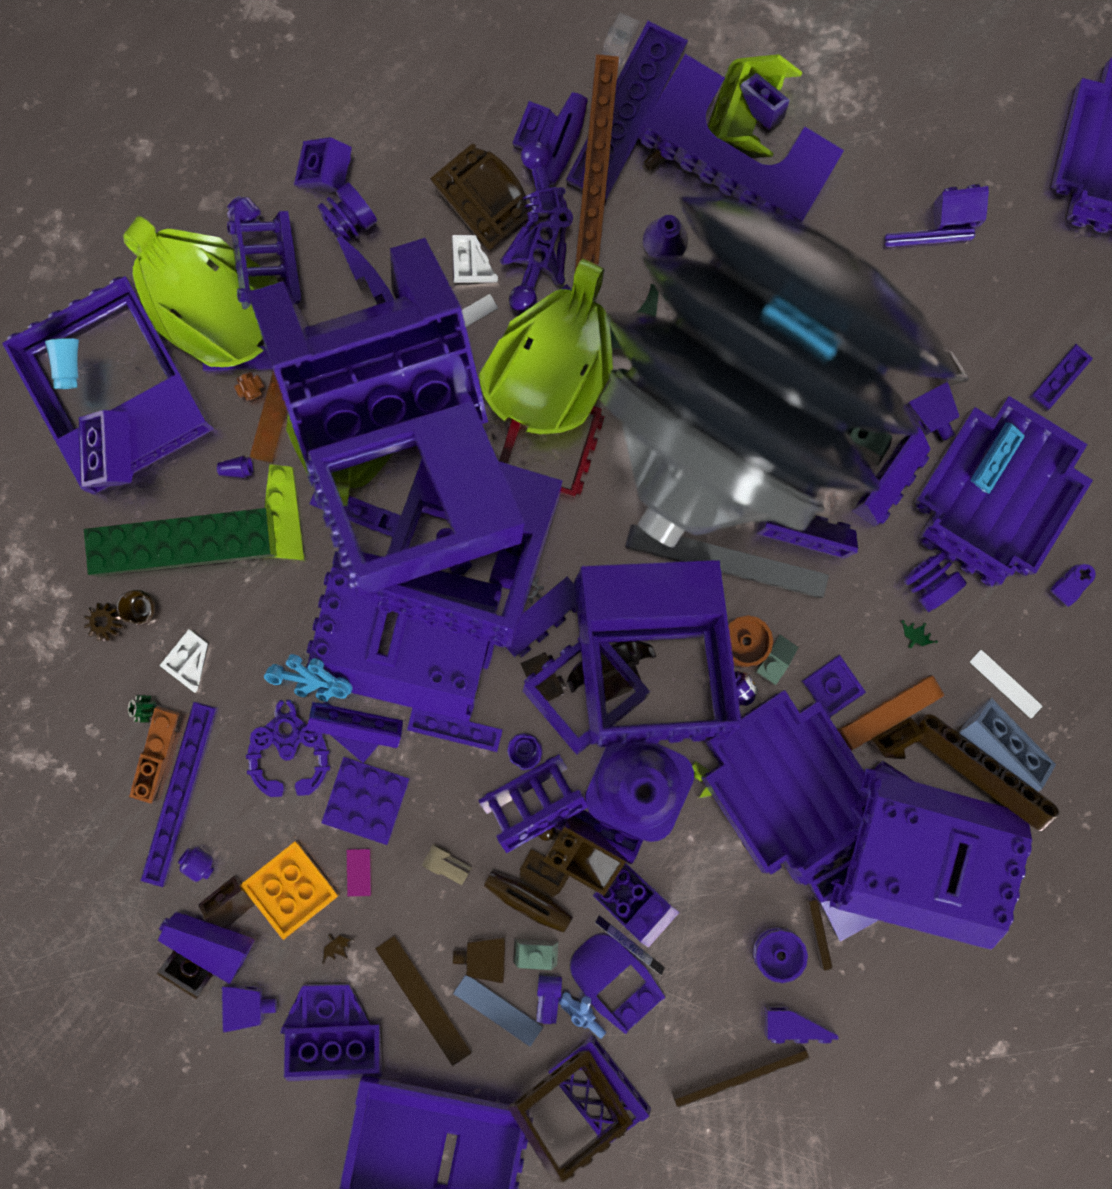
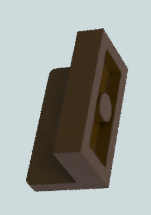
M236 876L230 878L198 904L204 920L208 923L226 929L255 906L254 902L240 886L241 882Z

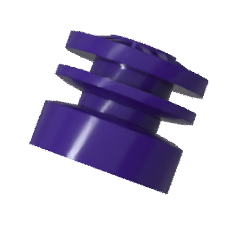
M347 182L336 191L340 200L339 203L328 197L326 201L331 209L328 210L323 203H320L317 208L330 231L336 237L341 236L348 243H351L352 241L346 232L349 231L357 238L359 235L355 225L358 224L364 230H367L378 220L361 195Z
M943 552L922 561L904 579V583L907 586L915 581L918 582L911 589L912 593L918 592L921 589L925 591L918 601L927 612L945 603L967 584L958 571L949 575L946 574V571L952 565L951 561L941 566L939 565L946 557Z

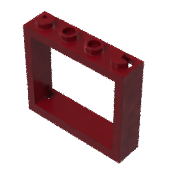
M594 406L588 415L593 418L571 489L561 487L560 495L575 499L576 493L581 495L585 483L581 481L583 472L588 473L591 459L587 458L590 450L595 451L598 438L594 437L596 429L602 428L605 416L601 415L602 408ZM514 419L511 421L499 462L506 464L510 463L522 423Z

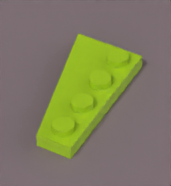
M269 464L264 508L273 511L277 556L274 558L305 561L294 468Z

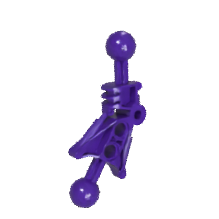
M540 141L526 143L521 151V160L524 166L532 170L536 187L535 192L523 197L524 200H530V203L525 205L526 208H532V211L527 213L529 221L525 227L521 228L504 256L500 259L502 265L515 262L527 266L521 285L513 288L509 294L511 308L520 314L537 303V295L533 289L539 271L550 276L556 286L565 283L566 228L573 222V214L568 209L566 200L563 197L566 192L565 188L549 187L545 170L549 160V150ZM538 216H549L548 221L541 222L529 230L533 223L538 220ZM541 229L548 232V240L542 239L540 235ZM561 231V234H560V242H558V246H557V257H556V254H555V251H554V248H553V247H554V244H555V241H556L558 232ZM534 251H538L541 254V262H537L533 258Z

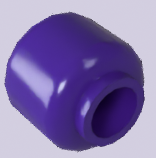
M238 196L228 204V219L231 218L233 213H239L240 223L261 222L259 220L261 210L249 197Z
M199 847L187 848L178 861V864H180L179 871L194 882H198L202 878L208 879L214 870V867H212L213 857Z

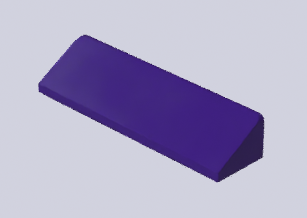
M312 702L307 730L398 748L403 720Z
M585 810L574 815L590 824L627 859V863L632 864L642 845V839L596 819ZM565 821L554 827L560 830Z

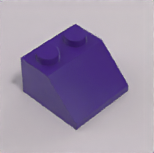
M331 137L303 141L294 185L328 193L336 192L346 183L345 177L351 159L352 147Z

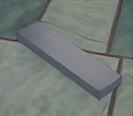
M465 975L453 992L454 995L529 1047H531L543 1029V1025L536 1022V1020L475 978Z

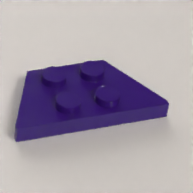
M303 984L280 1030V1034H285V1029L363 1026L371 1024L350 984Z

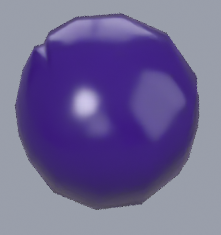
M529 733L517 734L509 742L507 749L510 762L521 770L533 769L540 762L543 754L540 741Z

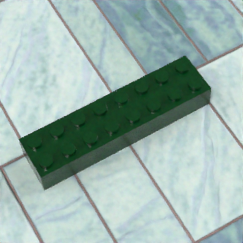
M268 508L83 529L87 574L96 577L277 556L273 511Z

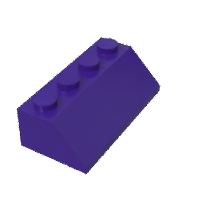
M380 1025L285 1029L284 1078L287 1081L361 1078L362 1075L382 1077Z

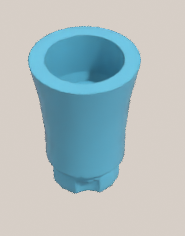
M52 339L45 341L50 360L52 380H54V389L78 388L79 340Z

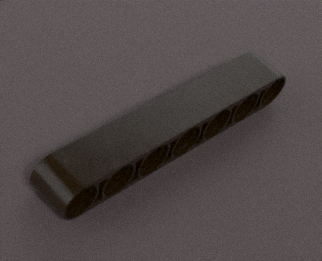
M925 715L918 724L924 732V738L918 741L1033 828L1043 831L1059 815V809L1053 802L935 715Z

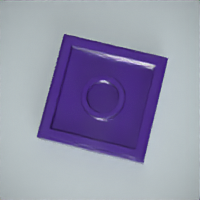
M840 654L801 680L815 702H820L829 718L866 693Z

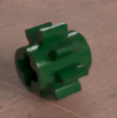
M135 695V700H131L128 704V714L130 717H134V722L149 723L157 704L154 700H151L149 695Z

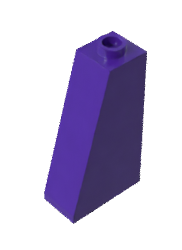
M175 912L170 919L167 917L164 919L159 927L161 934L157 940L228 984L232 982L241 969L255 942V939L178 912Z

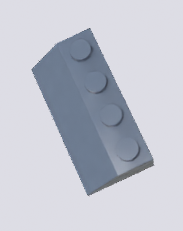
M992 698L972 715L959 731L962 736L1037 791L1043 789L1056 766L1047 754Z

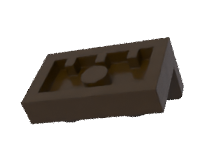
M543 652L520 664L526 677H529L533 673L536 675L543 670L542 666L550 659L554 660L552 654L547 656L546 652ZM554 672L535 688L548 702L564 695L563 689L567 687L562 676L557 677Z

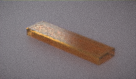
M274 369L250 453V458L272 464L287 414V407Z

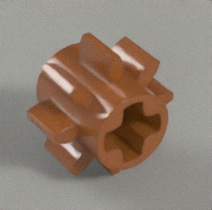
M249 372L236 379L238 384L234 388L240 398L245 397L246 401H249L262 394L260 388H263L264 384L259 375L253 376V373Z

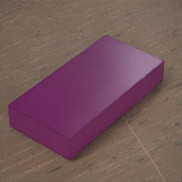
M371 848L347 849V897L371 896Z

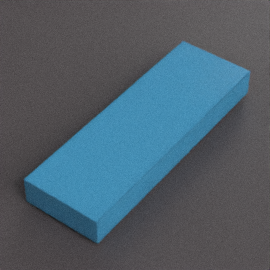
M775 296L764 312L804 336L830 358L841 342V339L779 297Z
M1006 422L970 481L983 492L990 493L1025 435L1012 423Z

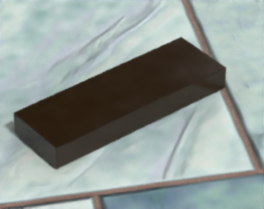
M814 897L806 898L820 967L824 971L831 970L833 967L818 900Z

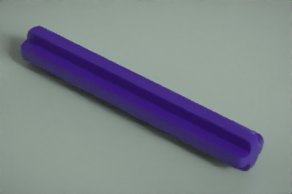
M970 226L887 233L884 236V243L886 247L972 240L975 238V229Z

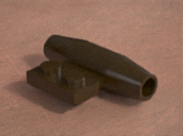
M533 849L530 850L520 868L519 879L495 870L491 871L484 884L486 889L504 904L531 920L565 933L573 916L552 898L561 892L569 878L568 875L543 862L545 856Z

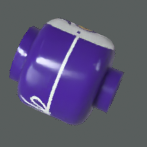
M735 671L739 706H748L754 702L758 688L748 673Z

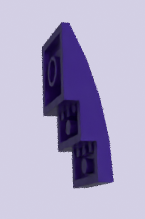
M338 237L339 245L360 290L369 287L377 305L394 300L389 288L372 265L344 238Z

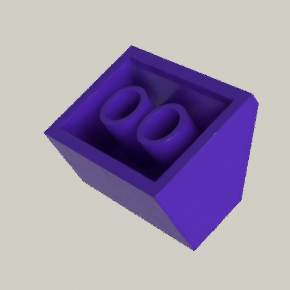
M101 410L79 417L82 487L118 486L132 482V446L129 433L131 423L128 412Z

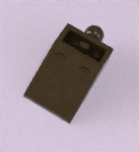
M576 816L565 820L559 832H556L555 827H552L538 835L541 840H553L543 862L605 896L627 861L590 824Z

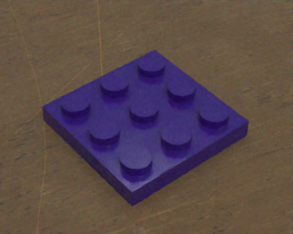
M344 756L321 823L388 845L410 778Z

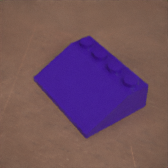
M918 426V434L905 435L876 475L880 484V490L876 492L865 491L852 512L874 527L879 523L882 525L891 514L888 510L892 504L896 506L902 499L904 494L901 491L905 486L909 487L917 477L914 474L917 468L920 467L922 469L930 458L927 456L931 450L922 429Z
M815 516V519L811 520L805 530L791 528L776 520L760 521L757 531L758 535L841 558L850 557L858 552L856 530L851 529V525L847 523L837 522V525L829 523V519L822 516Z

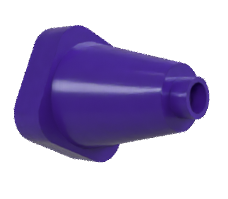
M638 741L630 746H623L622 742L612 743V746L605 747L585 792L588 811L596 819L644 841L655 842L664 839L672 831L693 784L694 770L690 761L682 754L657 743L645 744V741ZM643 784L650 786L652 791L650 797L646 799L640 798L637 794L638 787Z

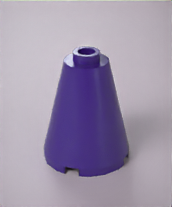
M665 215L652 221L647 226L643 235V246L650 255L682 256L688 246V234L677 217Z

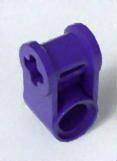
M1088 564L1074 565L1052 586L1050 591L1069 607L1078 600L1082 592L1094 581L1096 576L1095 570ZM1084 570L1082 574L1085 577L1084 579L1079 578L1081 576L1079 571Z

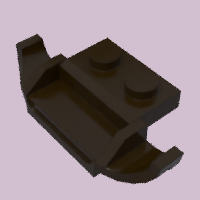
M625 641L611 645L640 680L641 678L636 668V665L640 664L639 660L657 657L653 646L648 643ZM600 650L605 702L634 690ZM582 660L573 668L568 677L567 683L571 693L575 692L579 686L585 684Z

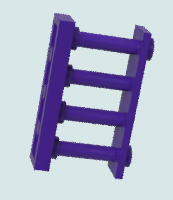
M279 211L271 222L240 223L239 213H233L229 221H227V232L232 236L239 283L237 299L242 304V310L248 309L251 305L248 292L254 291L250 290L248 277L279 275L280 278H283L286 287L298 305L301 302V293L288 211ZM273 231V233H276L277 241L275 244L243 245L242 232ZM276 253L280 256L281 264L279 266L248 268L246 266L245 254Z
M560 755L547 759L545 763L499 789L487 793L478 800L487 814L491 811L493 812L500 825L502 833L496 837L506 853L588 808L579 789L572 792L566 782L562 771L568 768ZM554 777L564 798L553 804L541 784ZM532 788L543 806V810L534 815L530 814L521 797L523 793ZM511 800L514 801L523 821L513 827L510 826L500 807Z

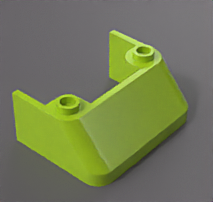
M780 54L738 58L727 69L707 126L716 137L750 158L773 157L774 153L763 146L757 136L752 135L757 120L752 116L740 88L741 84L757 73L780 91L785 78L800 77L802 71Z

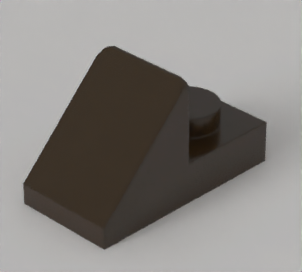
M909 717L872 738L871 741L885 758L906 759L905 748L923 739L924 732Z

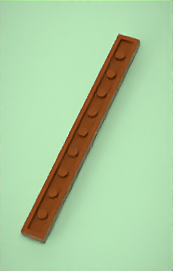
M596 54L575 271L582 258L599 265L619 56Z

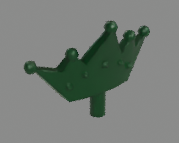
M904 620L901 621L904 626L905 636L912 640L908 645L909 648L912 649L915 643L922 647L938 643L937 640H929L931 633L924 636L926 623L914 629V623H911L908 627Z

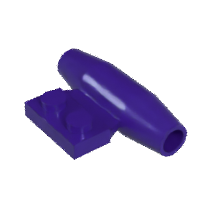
M575 92L570 94L558 116L550 108L529 101L512 143L513 146L521 149L530 141H540L546 145L549 150V160L545 170L550 185L556 184L568 164L583 127L588 99Z

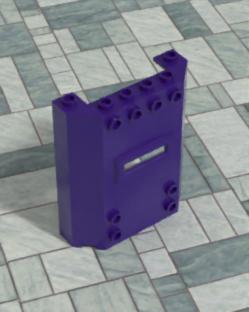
M335 551L331 572H327L324 579V585L327 586L325 595L321 594L318 608H321L320 615L315 617L312 630L315 631L314 639L310 640L307 646V653L310 655L306 668L308 669L311 659H319L324 663L323 669L335 678L342 677L349 681L352 686L351 693L470 721L489 640H477L463 632L453 633L447 630L446 627L440 625L430 626L423 620L417 618L407 619L398 613L388 655L378 653L387 612L375 606V592L358 597L355 589H350L346 577L348 576L346 568L343 569L340 564L339 551ZM362 552L365 563L382 557ZM439 570L397 584L496 614V610H498L503 590L501 585L460 575L453 576L452 573Z
M866 768L860 789L862 792L869 793L845 885L835 882L830 906L849 913L992 950L1007 934L1014 920L1015 904L1020 897L1021 881L1025 877L1027 858L1032 851L1030 825L1006 807ZM961 842L968 844L956 893L952 894L948 893L947 889L959 843Z
M362 1075L357 1092L356 1110L339 1189H519L520 1182H516L517 1172L522 1173L524 1159L520 1158L522 1149L526 1150L528 1140L509 1111V1105ZM528 1109V1110L525 1112L528 1117H529L530 1109ZM529 1117L530 1121L533 1123V1117ZM448 1133L457 1135L448 1185L437 1183Z

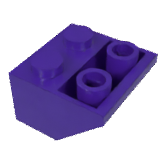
M980 184L967 186L966 189L958 190L957 187L944 189L932 204L935 229L981 226L986 221L989 187H981Z

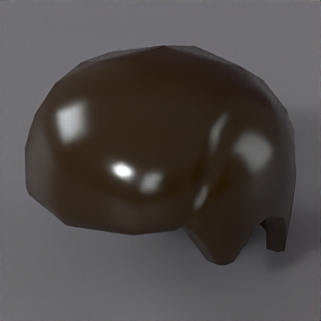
M131 590L122 594L118 599L117 613L122 621L141 625L150 621L155 614V601L145 591Z

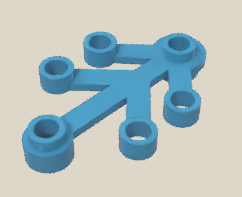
M295 654L289 655L286 665L300 674L286 672L282 666L273 664L267 668L264 679L273 685H280L283 679L299 682L294 689V693L299 697H306L308 693L318 689L315 696L323 702H327L332 696L341 699L346 698L352 692V686L349 681L342 677L335 678L323 669L324 663L321 660L311 659L307 669L301 665L302 659Z

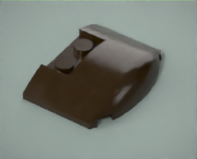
M470 144L434 174L430 180L441 196L446 199L473 232V235L489 251L528 218L527 213L530 210L528 211V208L525 207L527 201L523 197L526 194L512 170L492 152L475 148L477 145Z

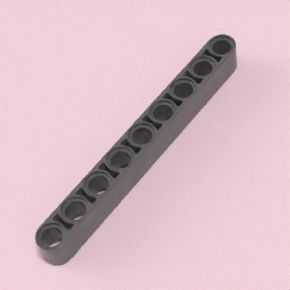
M633 524L630 526L625 545L626 548L678 562L720 560L721 573L818 598H824L829 575L685 537H680L676 545L670 547L647 534L638 525Z

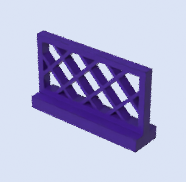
M594 1035L590 1036L584 1044L548 1071L550 1074L578 1051L589 1050L611 1085V1088L618 1094L619 1101L621 1102L622 1100L625 1103L622 1104L624 1109L630 1110L635 1116L632 1119L634 1124L627 1128V1131L638 1122H643L650 1117L651 1107ZM573 1074L571 1080L566 1079L559 1085L597 1135L602 1132V1122L614 1123L613 1119L603 1118L604 1104L602 1101L588 1099L589 1089L593 1088L588 1079L587 1082L574 1081ZM573 1085L587 1087L586 1098L576 1097L573 1094ZM588 1104L601 1106L600 1117L591 1116L587 1112Z

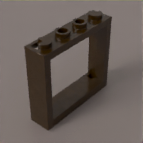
M589 1050L578 1051L508 1106L509 1111L550 1178L556 1182L564 1183L569 1178H573L576 1170L580 1167L588 1166L593 1161V1156L609 1149L611 1146L610 1142L615 1138L623 1137L627 1128L634 1124ZM582 1068L614 1120V1123L559 1167L525 1112Z

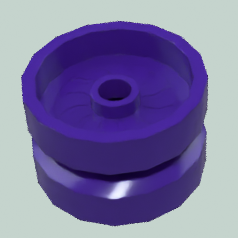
M778 926L767 928L758 935L753 944L752 954L754 963L762 974L773 982L786 983L794 981L803 973L807 966L808 954L805 944L794 932L787 928ZM781 951H782L783 953H781V954H782L783 956H782L781 958H778V957H777L778 952H781Z

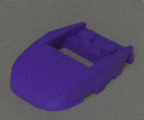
M597 933L591 936L571 956L569 968L577 986L584 996L591 998V1005L625 1034L661 1000L666 998L665 993L661 991L655 982L654 976L643 961L608 933ZM629 965H632L645 982L616 1009L610 1012L598 999L597 995Z

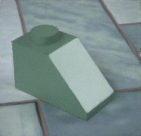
M779 634L773 643L771 653L766 660L756 667L754 673L771 685H776L789 667L799 647Z

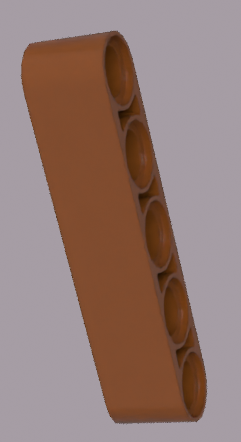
M930 675L839 728L838 732L852 751L939 700L945 694L935 677Z

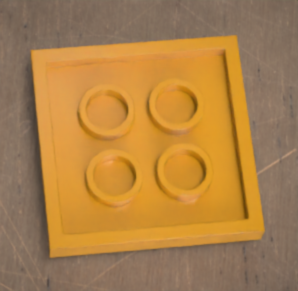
M297 840L240 885L282 940L339 896Z

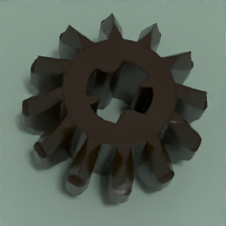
M96 603V609L93 607L88 608L91 616L84 615V619L89 620V623L83 626L85 629L91 628L88 636L93 637L96 635L97 641H101L103 637L106 641H111V634L115 637L119 636L116 628L123 629L124 625L118 624L121 618L119 615H116L117 607L112 608L111 603H106L104 607L102 603ZM101 618H107V621H105L107 622L106 626H100V623H102L100 622Z

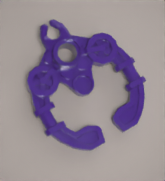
M279 700L275 706V718L265 726L256 727L250 735V744L246 754L249 764L247 775L251 776L255 785L269 797H282L284 783L277 779L267 780L263 775V769H258V759L262 758L260 751L274 744L280 757L288 761L295 756L298 744L301 742L307 747H314V755H318L319 765L314 767L315 773L313 777L301 778L295 783L297 796L310 795L319 787L326 772L330 770L327 756L329 755V749H327L323 733L307 730V723L296 716V708L291 700H286V704L290 708L286 714L281 712L284 701ZM281 723H290L292 732L284 733L280 728Z

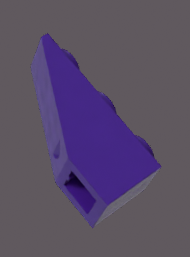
M521 542V544L499 551L489 582L501 585L507 589L511 588L525 543Z
M765 1007V1036L772 1043H785V1040H794L795 1043H808L809 1040H818V1043H832V1040H838V1035L835 1031L789 1007Z

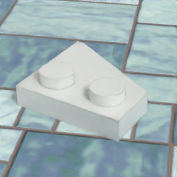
M452 235L453 283H497L498 276L496 273L494 274L486 254L480 248V243L476 236Z
M189 629L159 666L196 693L208 643Z

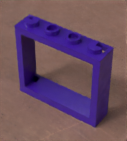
M580 637L577 639L579 642L573 647L571 645L566 646L560 652L561 656L555 661L553 659L547 661L542 666L543 670L537 675L533 673L527 677L523 687L524 694L576 755L591 744L590 729L578 738L535 687L581 652ZM608 642L599 643L601 652L604 653L607 659L636 691L607 715L608 726H613L647 699L651 691Z

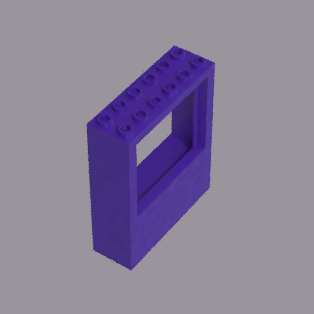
M126 276L114 278L110 281V285L92 290L88 297L72 301L66 309L50 313L48 315L49 318L42 322L36 321L30 324L28 329L21 333L11 334L8 336L7 341L2 343L80 488L93 495L109 486L82 487L79 428L74 430L33 355L46 348L45 341L63 339L127 304L167 377L165 381L111 410L129 413L131 423L129 433L132 446L131 467L133 473L214 429L166 339L158 333L146 313L135 285Z
M472 401L308 451L309 461H306L309 483L315 487V498L318 506L323 508L324 513L322 515L326 527L331 529L332 534L330 536L333 546L339 549L340 555L338 557L342 568L347 570L348 585L351 590L355 589L358 597L521 544L524 529L523 518ZM417 444L453 534L365 563L330 471Z
M421 459L386 556L409 548L421 512L447 519L423 459ZM499 462L524 521L521 542L525 543L501 616L397 584L375 591V606L384 612L393 611L400 613L407 619L417 618L423 620L430 626L440 625L446 627L447 630L453 633L463 632L477 640L486 639L500 647H511L559 503L563 480Z
M720 560L581 566L574 580L591 744H598V747H609L613 745L612 743L621 742L623 746H630L638 741H645V744L659 743V740L677 743L686 738H691L692 741H703L706 737H715V740L728 739L742 723ZM704 637L715 720L608 726L599 643Z

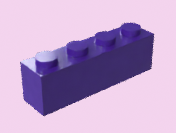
M568 576L521 615L512 646H505L514 657L519 655L522 658L531 650L529 645L535 640L540 643L549 635L547 632L549 628L553 625L556 628L567 620L565 615L572 610L573 613L577 611L574 583Z

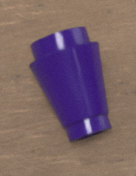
M243 455L218 462L217 472L219 476L247 478V476L253 474V463L250 457Z

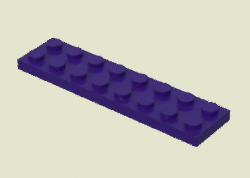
M647 21L616 82L605 202H607L639 139L638 136L643 124L665 89L688 43V40L650 21ZM588 137L566 178L567 183L583 190Z

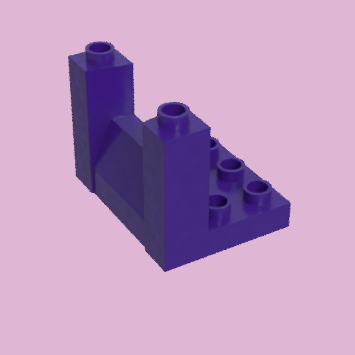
M426 238L390 248L391 290L396 299L318 324L307 325L305 317L284 281L248 292L305 464L306 461H309L308 451L470 401L473 402L481 423L488 422L462 308ZM414 444V445H411V446H408V447H405V448H401V449H398V450H395V451H392V452H388V453H385V454H382V455H379V456H376V457H372V458H369V459H366V460H363V461H360V462H356V463H353V464H350V465H347V466H343V467H340V468L331 470L330 473H333V472H336V471H339V470H342V469H345V468H348V467H351V466H354V465H357V464H360V463H364V462H367V461H370V460H373V459H376V458H379V457H382V456H385V455H388V454H391V453H394V452H398V451H401V450H404V449H407V448L416 446L417 444Z

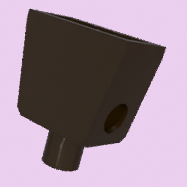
M505 935L468 940L467 951L453 950V965H466V976L504 983Z

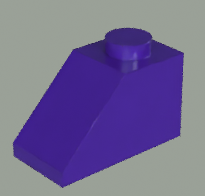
M754 74L741 84L740 88L752 116L770 130L785 119L790 99L759 74Z

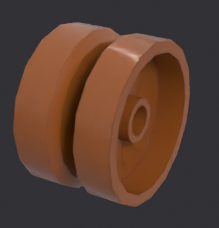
M749 615L728 621L734 666L739 668L755 666L766 660L773 646L772 632L768 625L758 617ZM743 639H747L748 643L744 645Z

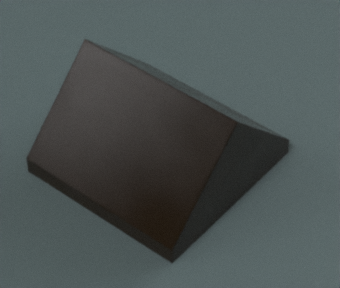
M174 950L157 972L158 976L195 999L204 993L214 977V974Z

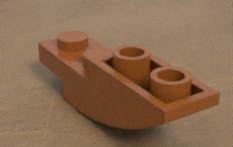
M159 706L155 707L129 797L150 804L153 803L173 746L179 712Z

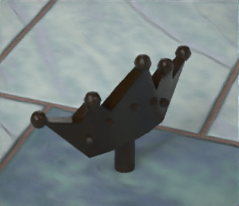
M328 934L327 937L330 943L324 947L322 963L324 964L328 957L335 960V954L347 959L344 947L349 949L348 941L353 942L354 939L342 935L334 939L331 934Z

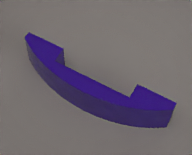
M313 494L309 504L323 510L322 506H318L315 494ZM349 496L348 505L344 506L349 521L393 537L401 515Z

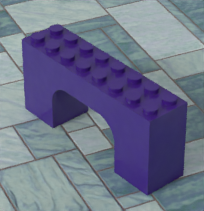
M685 54L643 124L638 136L641 139V143L652 149L654 147L659 150L660 154L668 160L674 159L680 163L684 170L697 173L702 181L708 184H715L720 187L719 190L728 196H735L739 199L740 203L752 205L802 223L844 150L804 126L783 161L773 165H765L750 158L712 134L706 123L707 109L718 93L725 77Z

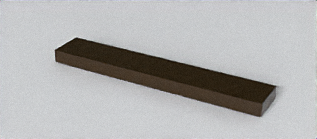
M396 935L377 946L375 950L451 1065H456L472 1054V1050Z
M800 1046L674 1093L673 1097L678 1108L803 1062L809 1059L806 1048Z

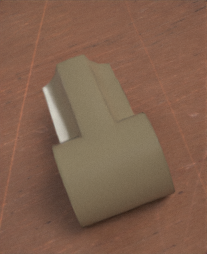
M435 844L431 846L422 863V866L438 875L442 874L460 885H463L472 868Z

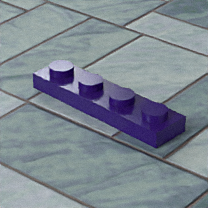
M412 708L407 727L408 731L494 752L498 751L503 729Z

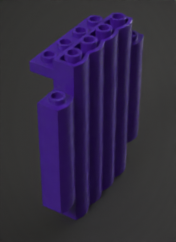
M1112 58L1104 66L1101 82L1082 78L1076 85L1051 188L1055 189L1058 194L1069 195L1073 193L1066 219L1072 221V224L1075 226L1084 227L1090 225L1098 232L1112 231Z
M1010 396L1002 401L993 418L976 407L972 408L914 500V503L918 505L916 507L917 510L926 515L929 513L933 514L918 537L922 540L921 544L930 550L936 548L946 555L945 559L952 563L954 560L962 565L961 569L971 575L974 573L982 577L980 581L990 587L1002 585L1006 577L1012 576L1015 571L1024 576L1036 574L1093 481L1074 468L1088 444ZM1005 423H1012L1025 437L991 492L985 493L970 480Z
M782 690L741 717L742 724L728 739L715 740V737H710L705 741L719 766L702 776L701 779L761 873L773 874L782 868L780 864L783 863L796 884L807 885L816 879L815 874L821 870L825 872L835 865L833 863L838 858L844 859L853 853L852 849L856 844L864 814L863 810L866 807L869 793L860 791L865 772L820 702H812L798 711L787 692Z

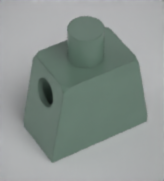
M852 426L847 431L862 450L865 457L879 465L891 446L893 436Z
M514 939L513 963L518 968L552 970L557 966L559 941Z

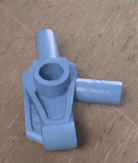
M564 993L559 998L558 1002L561 1008L570 1015L574 1025L585 1029L588 1027L602 1039L607 1032L594 1021L595 1016L590 1007V997H583L581 1003L573 1000L569 993Z

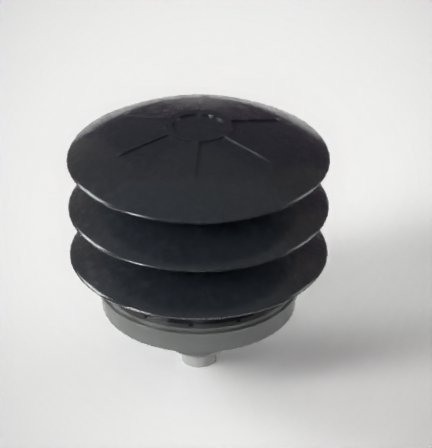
M679 197V204L694 233L713 257L708 263L684 256L650 254L642 256V262L658 292L676 313L673 320L647 313L609 312L606 314V319L632 366L630 370L624 368L612 369L609 374L612 380L600 399L605 407L622 422L638 497L648 506L638 522V526L656 540L670 547L676 545L684 531L694 535H703L717 529L755 521L776 520L791 528L805 530L815 514L823 512L826 508L823 503L824 498L819 493L821 488L867 492L880 490V484L864 453L847 433L850 426L875 433L918 434V428L902 397L885 377L888 369L915 376L946 378L956 377L957 370L941 339L930 327L923 313L875 267L836 241L808 225L752 205L719 197ZM775 296L841 339L831 358L804 336L781 321L764 313Z

